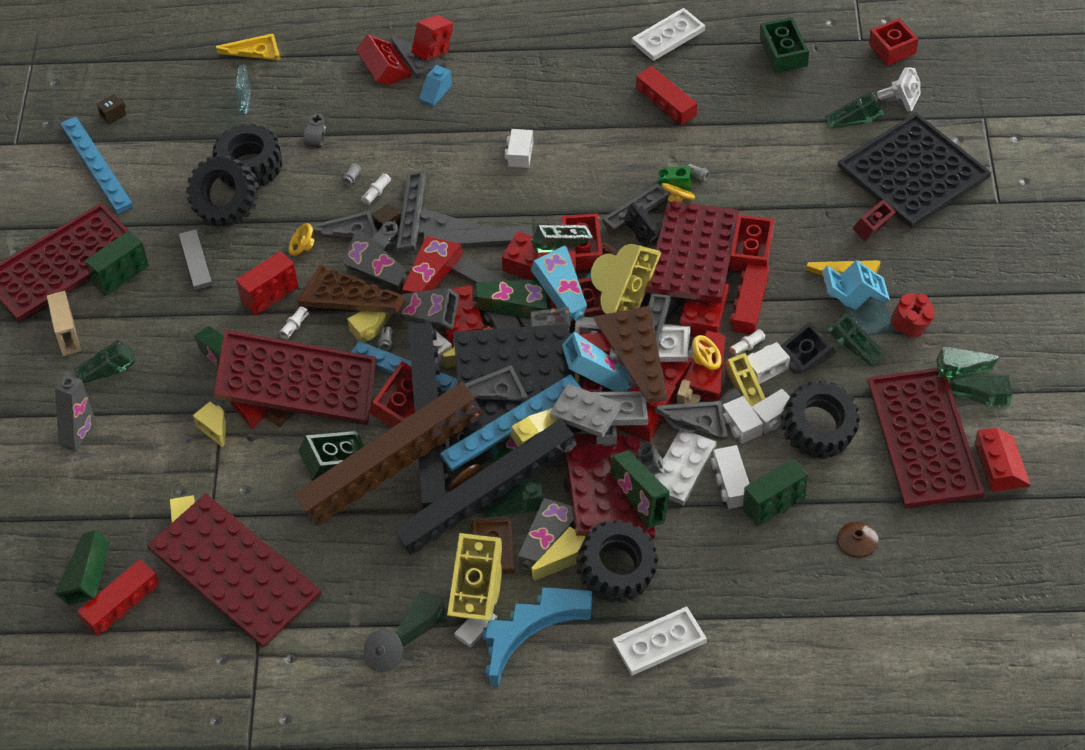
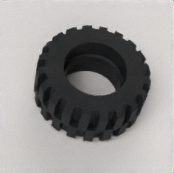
M242 124L240 127L234 126L231 130L223 132V136L220 135L213 146L212 154L214 158L216 155H227L237 159L246 154H258L255 158L239 161L251 169V172L257 178L255 182L259 186H266L281 171L283 162L278 138L272 131L266 130L261 125L259 127L256 124L247 126ZM223 175L219 177L226 185L233 186L236 189L232 176Z
M216 155L215 158L210 156L206 158L207 162H199V167L197 169L194 168L191 172L193 173L192 178H188L189 187H186V193L190 194L187 200L188 203L192 204L191 209L193 212L197 213V216L201 219L219 226H232L235 222L240 223L244 221V216L249 217L251 214L249 211L251 208L255 209L257 205L254 203L255 199L259 198V194L256 193V190L259 189V184L255 182L257 178L251 172V169L243 162L227 155ZM230 175L235 181V194L228 204L216 207L210 198L211 187L219 177Z
M813 380L809 381L808 384L803 383L791 394L781 413V420H783L781 428L786 430L784 433L786 440L790 439V445L793 448L797 447L800 450L799 453L803 455L807 453L811 458L819 456L820 459H826L828 456L834 457L839 452L842 453L853 440L860 426V414L857 413L859 408L856 403H853L854 398L852 395H847L845 393L846 389L843 387L841 389L838 388L837 384L833 382L828 384L826 380H820L818 383ZM810 407L824 409L833 417L836 430L823 432L815 429L807 421L804 409Z
M608 520L603 522L602 526L596 525L585 536L577 555L576 562L578 565L576 568L577 573L582 574L580 577L582 584L588 585L586 588L588 591L597 593V598H607V602H614L615 599H618L619 603L626 602L627 598L633 600L638 594L641 595L649 586L658 567V554L655 553L657 549L655 543H650L651 537L649 534H644L641 527L638 526L636 528L629 521L624 524L622 520H614V523ZM606 548H618L625 551L634 562V572L626 575L610 572L603 566L600 560V551Z

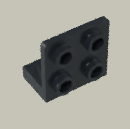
M632 202L624 217L625 224L629 229H632L637 240L646 247L659 239L661 229L643 206L638 207L635 202Z

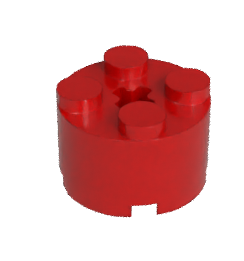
M909 293L900 298L892 312L891 323L898 332L902 331L905 333V336L919 337L926 331L935 317V310L927 295L923 293Z

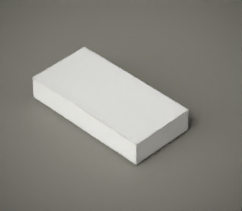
M493 613L491 620H498L497 616ZM467 619L454 635L458 640L471 648L483 636V628H487L488 621Z

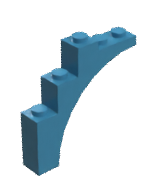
M542 588V595H538L537 605L515 604V611H511L510 621H488L487 628H483V640H486L487 648H489L488 658L491 659V664H487L486 677L490 679V686H499L502 671L508 659L517 647L531 635L556 623L571 620H591L592 591Z

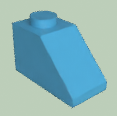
M436 65L425 79L419 101L434 107L452 86L451 71Z

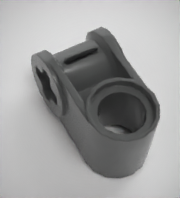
M314 113L309 117L307 128L304 132V145L323 146L326 127L322 114Z
M386 222L371 238L373 242L388 254H390L398 241L397 224L395 222Z
M651 443L642 445L637 453L638 460L653 475L664 473L663 458Z

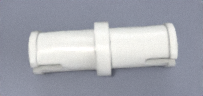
M382 173L375 183H371L369 190L361 197V201L369 206L377 196L382 194L383 189L391 182V178L387 174Z
M299 307L294 315L286 320L285 326L278 332L282 339L288 340L293 332L301 327V322L309 314L306 312L307 309Z
M758 329L751 335L742 337L741 341L729 347L730 354L735 357L745 351L752 350L756 344L765 340V334L762 330Z

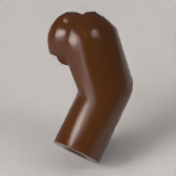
M608 243L602 245V251L606 254L617 255L619 250Z

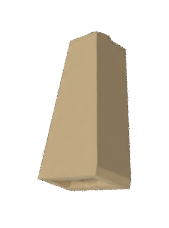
M62 291L47 295L53 327L62 355L66 356L81 352L66 292Z

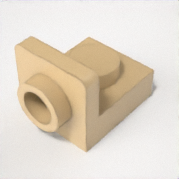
M682 380L677 394V404L700 402L701 396L692 394L693 390L690 389V381Z

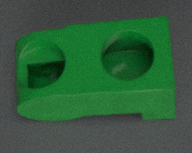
M690 166L660 169L658 172V184L661 186L663 183H668L677 187H684V190H691L692 175Z

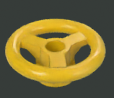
M668 183L661 185L664 190L671 193L667 199L670 202L679 201L682 203L683 199H695L694 194Z
M309 223L301 225L293 234L288 248L290 255L296 256L303 250L307 252L312 248L314 244V239L311 238L313 228ZM294 245H298L296 250H294Z
M696 336L692 342L694 361L708 369H718L721 365V355L717 346L706 336ZM699 341L705 342L710 348L704 347ZM712 353H714L716 358L715 364L712 362Z

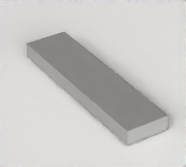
M197 230L180 233L179 237L194 290L213 286Z

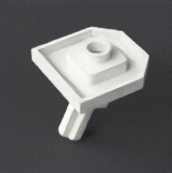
M904 68L899 80L892 82L891 87L879 90L877 92L879 100L896 96L897 99H902L907 112L912 111L920 96V80L915 68Z

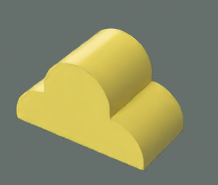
M628 244L622 247L617 255L604 254L596 259L592 266L591 279L593 285L602 291L601 307L605 314L640 308L646 293L647 283L651 280L661 255L660 251L636 244Z
M459 533L447 616L484 621L491 620L494 604L498 601L501 586V538Z

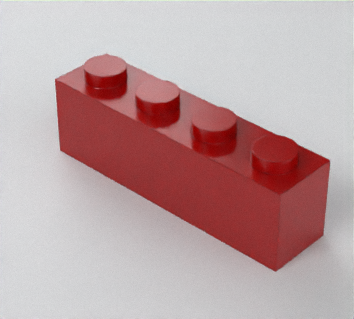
M653 66L636 75L637 90L646 95L651 102L658 105L662 111L670 115L674 121L683 125L697 116V102Z
M747 263L746 270H742L741 281L743 283L738 285L737 295H739V299L735 298L734 309L736 311L731 313L730 323L733 324V332L750 335L756 332L769 279L768 266Z
M138 560L97 594L95 599L90 600L77 611L80 621L96 636L106 631L113 622L123 617L131 607L137 605L144 596L156 589L159 585L156 573L143 561Z

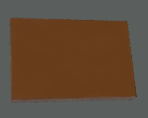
M512 518L473 520L472 535L501 538L502 552L500 563L502 574L515 573Z

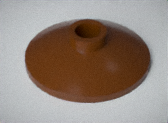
M475 464L461 472L451 483L449 491H452L482 470L481 466Z
M851 522L840 529L837 542L844 553L853 557H865L876 550L878 535L868 524Z

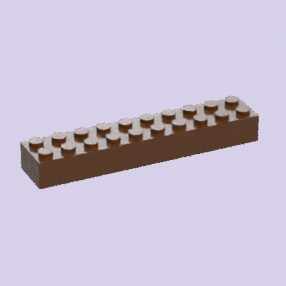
M461 381L294 494L306 513L318 526L327 522L335 513L346 509L347 505L353 501L360 500L368 491L379 487L380 483L386 479L394 477L404 467L412 465L419 457L427 455L432 448L443 444L453 434L460 433L465 426L476 422L483 413L475 398L463 381Z

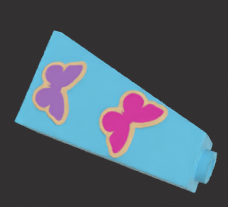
M566 246L534 260L531 268L532 273L565 320L570 322L581 319L584 316L587 304Z
M573 332L562 344L570 370L615 392H627L632 388L628 386L630 375L625 366L579 334Z

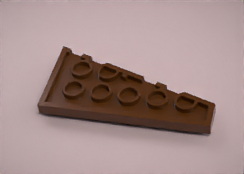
M320 264L297 301L299 306L398 313L404 303V298L401 294L387 289L381 290L377 285H368L364 280L348 274H339L337 270H328L324 265Z
M650 306L594 316V322L610 343L611 348L622 365L627 369L628 374L633 378L647 403L666 401L667 394Z

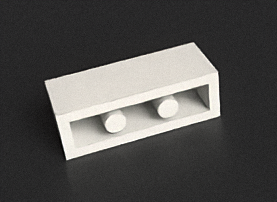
M735 445L714 449L711 465L712 469L717 471V485L722 487V501H726L728 509L743 506L744 487L749 485V481L738 447Z

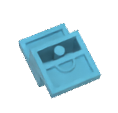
M857 260L842 274H839L829 266L822 270L828 295L832 298H837L844 306L851 307L855 311L870 296L873 300L880 301L884 305L890 300L884 278Z

